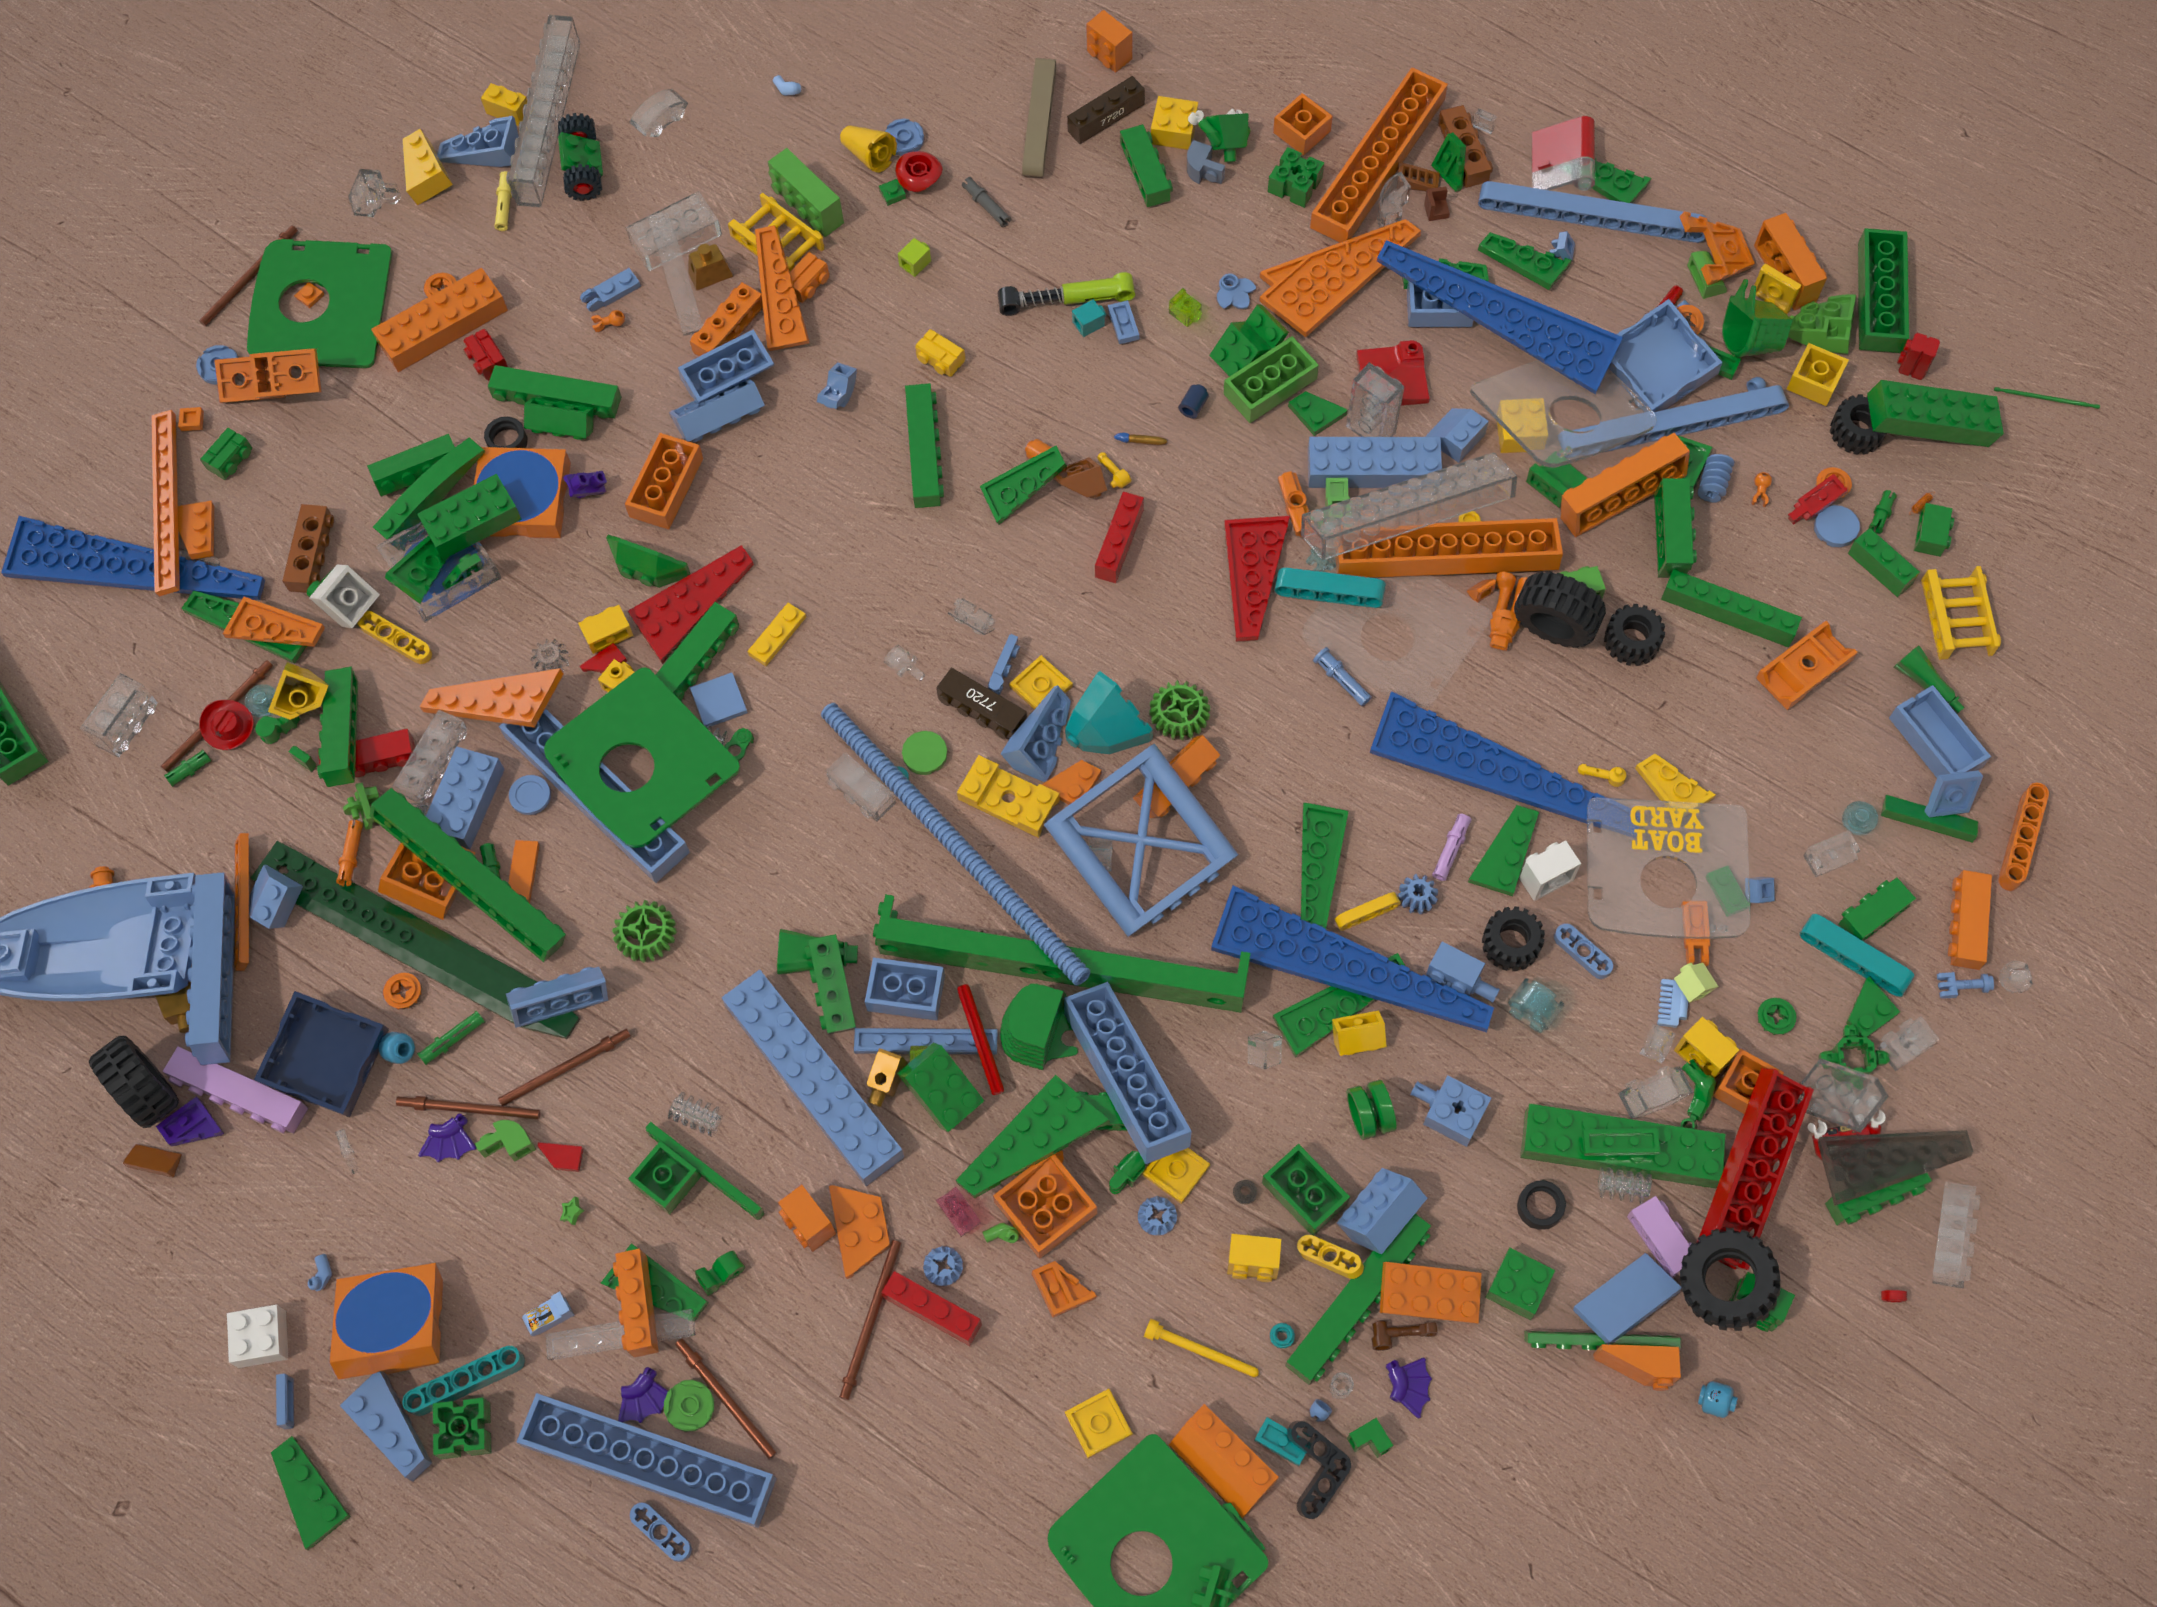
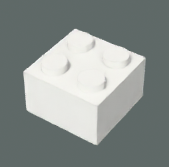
M337 564L310 596V599L341 627L353 628L380 594L348 565Z
M1567 841L1560 844L1555 842L1549 845L1545 852L1541 854L1534 853L1526 858L1519 879L1533 901H1536L1574 881L1581 862Z
M271 1305L227 1313L230 1364L237 1368L288 1360L286 1310L278 1305Z

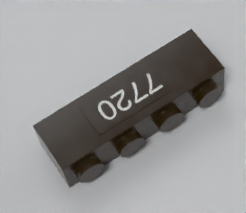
M1133 76L1124 80L1067 116L1069 134L1079 144H1082L1145 105V88Z
M952 667L936 687L937 696L941 703L957 708V711L965 717L970 716L974 718L980 726L991 728L1002 739H1010L1027 719L1026 710Z

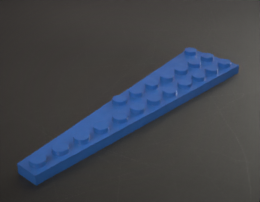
M1386 240L1377 257L1378 263L1595 395L1622 342L1623 337L1390 241Z
M23 516L18 517L1 571L4 577L155 591L154 549L107 539L98 535H87L82 531H72L62 526L48 525L43 521ZM179 556L180 591L174 593L192 594L193 591L218 597L240 599L247 597L252 600H260L265 580L261 576L238 570H230L222 566L215 567L207 565L202 561L197 560L195 562Z
M1391 691L1370 749L1371 754L1632 839L1636 838L1637 833L1634 830L1639 829L1640 826L1634 825L1631 822L1630 809L1610 801L1598 793H1592L1576 782L1573 784L1563 779L1562 775L1556 772L1551 773L1541 768L1542 765L1487 738H1483L1471 730L1462 729L1457 726V723L1451 720L1446 721L1436 716L1437 713L1431 710L1426 711L1416 706V703ZM1635 813V819L1638 823H1640V814Z
M1232 885L1211 946V951L1240 959L1241 951L1251 953L1249 962L1487 1033L1494 1007L1464 993H1459L1447 985L1442 986L1432 981V978L1428 976H1421L1410 971V968L1404 965L1400 966L1388 960L1389 958L1334 932L1327 931L1317 924H1310L1302 920L1300 916L1293 913L1291 915L1281 910L1280 907L1261 901L1259 897Z

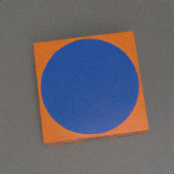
M481 447L485 450V453L477 461L474 485L497 474L522 519L490 536L506 537L520 535L530 538H561L564 516L563 501L568 487L563 477L570 473L571 465L566 449Z
M436 1263L336 1279L330 1364L338 1380L375 1374L387 1369H405L439 1363L441 1339L439 1316L442 1310L443 1279Z

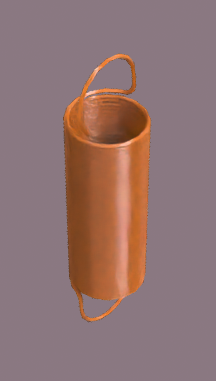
M1926 493L1912 506L1911 512L1919 513L1925 503H1929L1933 499L1932 495Z

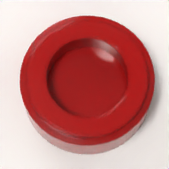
M1881 1291V1300L1891 1303L1906 1302L1907 1291Z

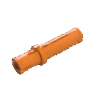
M353 820L348 822L343 854L338 861L340 868L338 878L336 879L337 884L341 886L345 885V880L347 881L346 886L352 884L353 871L358 864L356 857L363 823L355 820V826H353Z

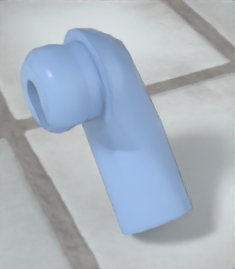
M780 75L773 78V83L782 95L790 96L801 92V85L799 83L785 82Z

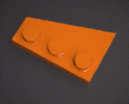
M212 500L178 506V531L192 560L214 556V504Z

